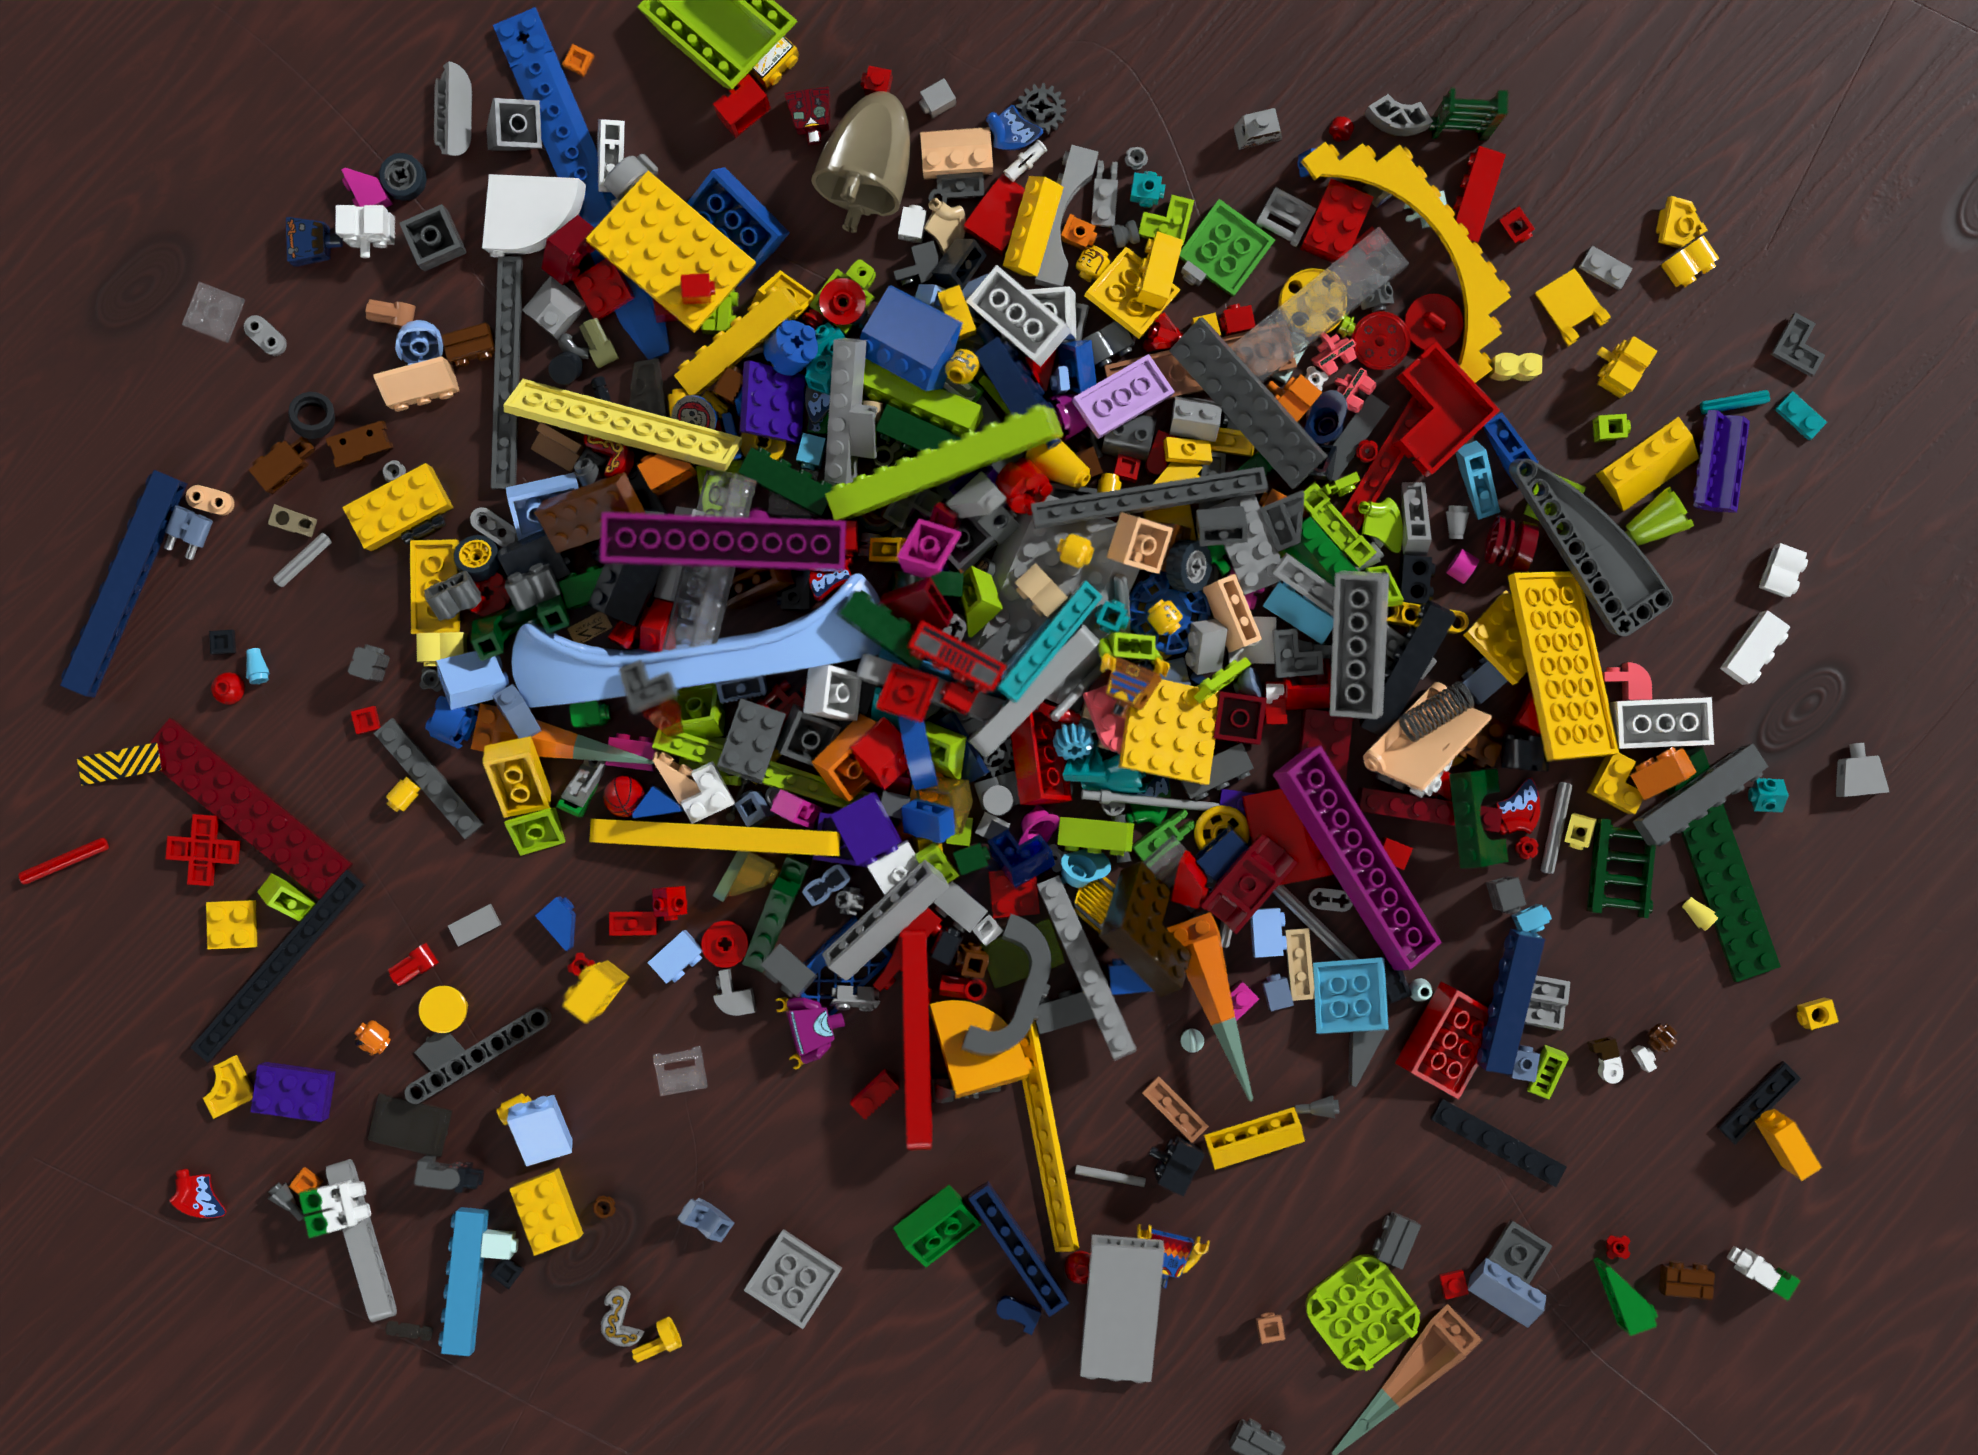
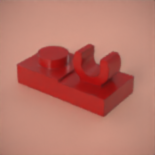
M645 607L637 627L620 620L608 638L612 642L631 650V644L634 639L639 640L640 638L638 634L640 633L641 624L650 607Z

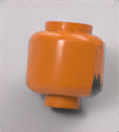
M374 1020L369 1021L367 1024L362 1022L354 1032L357 1036L355 1045L369 1055H375L376 1053L380 1055L391 1041L388 1038L389 1031Z

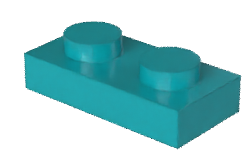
M1793 391L1774 409L1808 441L1813 439L1827 423Z

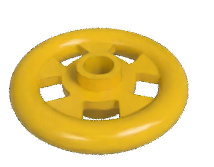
M1220 805L1209 808L1201 814L1195 824L1194 839L1196 845L1200 850L1203 849L1211 840L1216 838L1219 829H1225L1230 825L1228 821L1231 818H1234L1239 824L1234 830L1248 843L1250 833L1246 817L1239 810L1230 806ZM1220 815L1222 821L1212 824L1211 818ZM1211 829L1210 839H1204L1203 830Z

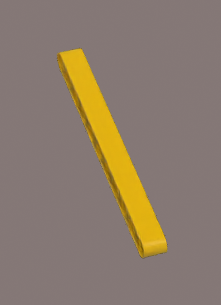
M591 819L589 842L827 856H839L840 832L613 819Z

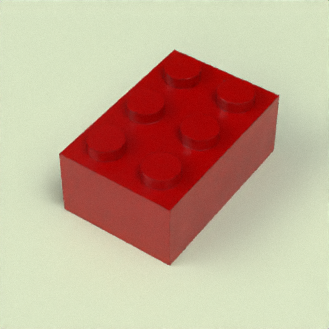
M1331 178L1300 249L1343 267L1374 196Z

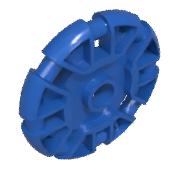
M1160 571L1159 574L1152 573L1148 579L1139 581L1129 595L1130 629L1134 634L1156 636L1155 647L1158 651L1165 652L1164 655L1183 653L1188 650V636L1181 640L1178 634L1183 630H1186L1187 634H1189L1192 613L1199 615L1198 621L1208 620V616H1211V609L1206 595L1202 591L1192 593L1169 589L1170 584L1166 577L1167 572ZM1155 585L1159 591L1151 595L1148 589ZM1189 593H1192L1196 599L1192 603L1186 597ZM1160 600L1164 602L1171 601L1183 616L1179 622L1181 627L1172 635L1168 632L1161 635L1168 636L1167 643L1158 642L1159 634L1147 620L1148 610ZM1139 602L1146 603L1145 612L1138 611ZM1145 622H1147L1148 626L1151 628V630H1149L1146 633L1140 626Z

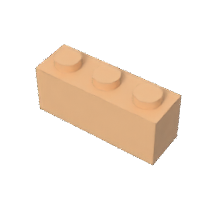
M1235 574L1203 587V592L1206 595L1214 618L1228 629L1225 645L1229 653L1262 640Z

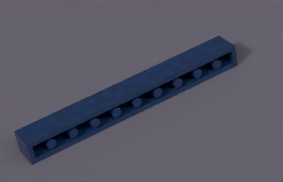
M156 470L146 480L145 492L137 500L135 515L128 521V531L125 538L121 539L118 544V554L109 565L108 577L99 588L100 595L98 600L90 609L89 614L91 616L88 623L81 629V639L78 646H75L71 652L72 660L61 676L62 683L60 686L86 697H95L164 540L166 535L165 529L174 506L179 505L187 487V483Z

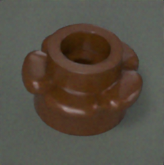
M604 1195L599 1196L596 1199V1203L593 1204V1212L601 1219L613 1216L616 1211L614 1199Z

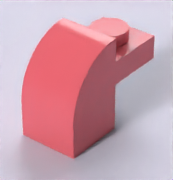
M1627 662L1622 663V672L1621 667H1608L1606 672H1602L1604 682H1622V701L1652 700V681L1650 675L1642 666Z

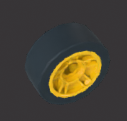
M474 535L467 537L455 548L453 556L458 571H467L474 582L488 580L500 568L498 548L493 540L486 536Z

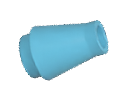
M260 648L246 650V678L249 679L250 684L267 682L270 672L262 657Z

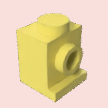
M1573 813L1564 842L1570 843L1569 847L1583 850L1584 847L1588 848L1597 819ZM1578 828H1583L1585 830L1584 836H1579L1577 834Z

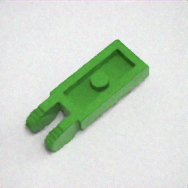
M1185 809L1175 813L1170 819L1165 820L1132 845V849L1146 866L1181 841L1183 836L1194 829L1196 823L1193 820L1186 822L1179 830L1175 827L1177 823L1187 816L1188 812Z

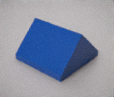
M1092 340L1061 342L1057 347L1059 366L1068 367L1069 391L1080 394L1096 385Z
M652 787L632 815L633 818H643L683 812L685 810L675 798L663 789Z

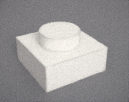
M989 914L973 928V932L987 946L1003 932V929Z
M1638 1045L1631 1049L1642 1070L1651 1072L1657 1068L1654 1063L1656 1058L1649 1048L1646 1049Z

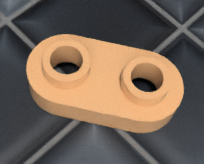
M195 485L190 487L186 493L187 503L199 510L218 515H227L234 508L233 497L223 491ZM200 493V499L195 501V494ZM219 499H222L223 504L220 507H218L217 501Z

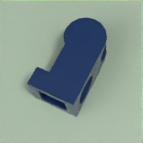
M1009 1295L1002 1296L997 1302L996 1310L999 1317L1005 1320L1013 1319L1024 1324L1023 1332L1030 1335L1033 1334L1041 1315L1040 1308Z

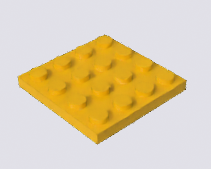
M1162 679L1142 710L1130 706L1126 713L1119 768L1209 785L1215 746L1214 730L1219 692L1199 703L1194 698L1200 690L1198 687Z

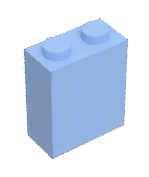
M473 651L436 660L438 677L451 710L493 700V695L509 686L507 673H502L501 671L502 662L499 655L481 661L477 652Z
M554 1095L542 1096L534 1101L518 1103L508 1108L507 1122L526 1166L572 1153L573 1139Z

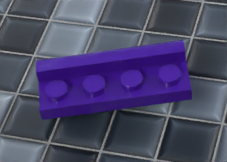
M1708 410V415H1706L1703 421L1704 432L1700 444L1701 454L1697 466V482L1693 494V507L1717 512L1737 513L1750 423L1744 416L1723 415L1718 410Z

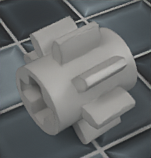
M845 886L843 891L837 893L835 905L841 908V914L855 916L856 911L863 909L864 896L859 894V888Z

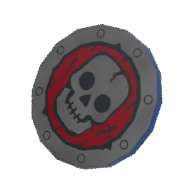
M689 395L676 402L672 409L671 418L715 430L719 413L715 412L711 403L703 397Z

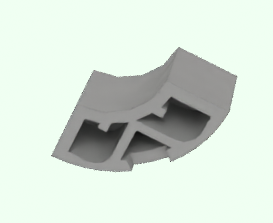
M1389 94L1369 105L1364 113L1366 118L1375 127L1388 134L1397 136L1419 134L1426 131L1433 122L1421 102L1413 105L1401 104L1395 101Z

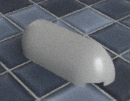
M449 61L443 65L445 70L441 78H436L434 141L435 145L440 147L442 154L456 156L463 154L471 142L472 87L464 69L456 63Z

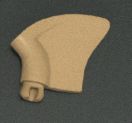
M933 198L928 204L932 214L923 229L935 238L944 256L956 238L964 239L965 230L963 225L966 222L962 206L950 207L943 201H939L938 198Z

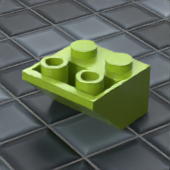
M970 566L963 573L962 597H957V603L961 615L966 621L967 634L972 638L1003 608L992 575Z
M929 721L925 722L935 771L955 780H960L967 737Z

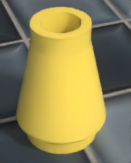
M1692 897L1682 905V908L1685 909L1696 926L1704 931L1710 928L1718 919L1715 911Z

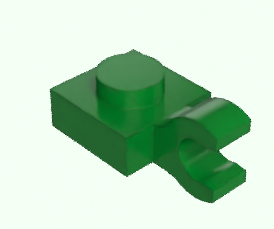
M1223 544L1208 546L1207 548L1211 552L1212 563L1215 564L1220 574L1224 576L1230 572L1231 567L1223 558L1227 554Z

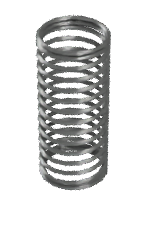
M1456 681L1451 687L1448 686L1442 692H1439L1438 695L1435 694L1429 700H1425L1424 703L1422 702L1420 705H1417L1416 708H1412L1411 711L1409 710L1407 713L1400 715L1399 723L1406 736L1410 740L1417 742L1424 735L1427 736L1428 732L1431 733L1432 729L1436 730L1437 727H1441V724L1444 725L1445 721L1449 722L1450 719H1454V716L1457 717L1458 713L1462 714L1463 711H1467V708L1471 709L1474 706V700L1468 688L1462 682ZM1458 688L1464 693L1469 704L1464 700L1462 695L1459 693ZM1448 692L1452 695L1453 700L1449 697ZM1444 695L1447 697V699H1448L1450 705H1449L1448 702L1444 699ZM1440 698L1443 700L1448 711L1452 714V717L1449 716L1446 708L1440 702ZM1435 701H1437V702L1439 703L1440 708L1442 709L1443 713L1441 712V710L1439 709V707L1436 705V702H1435ZM1431 703L1435 706V709L1438 712L1439 716L1443 719V723L1440 721L1437 713L1432 708ZM1427 706L1430 708L1435 719L1439 722V725L1436 724L1434 718L1427 710ZM1422 709L1426 711L1427 716L1429 717L1430 721L1434 724L1435 728L1431 726L1428 718L1425 716ZM1418 712L1422 715L1426 724L1430 727V731L1427 729L1425 723L1418 715ZM1414 715L1418 718L1420 724L1425 729L1426 733L1422 731V728L1420 727L1419 723L1415 720ZM1405 720L1409 723L1411 729L1415 733V737L1409 731L1405 723Z

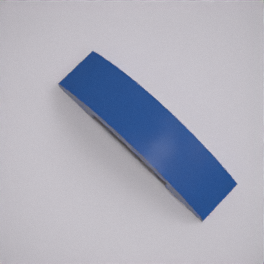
M898 716L914 789L938 786L924 719L922 723Z

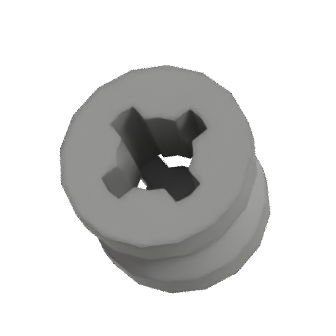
M1101 803V807L1106 814L1117 816L1124 811L1125 803Z

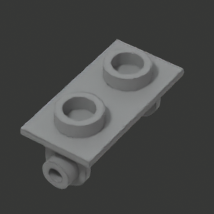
M836 985V987L831 988V997H835V999L831 1001L830 1006H836L837 1010H849L850 1007H859L860 1011H873V1008H877L880 1004V1001H875V999L879 998V990L874 987L858 986L857 995H853V986Z

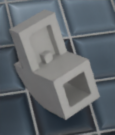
M730 968L718 971L719 975L716 976V984L718 990L722 989V993L716 994L713 997L720 1010L734 1016L755 1013L757 1009L753 988L734 991Z

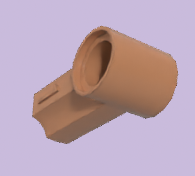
M370 299L366 306V319L390 324L400 329L406 323L413 321L416 306L404 302H395L393 304Z

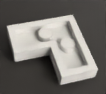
M713 761L692 771L691 774L701 792L681 801V805L692 824L734 805V799Z

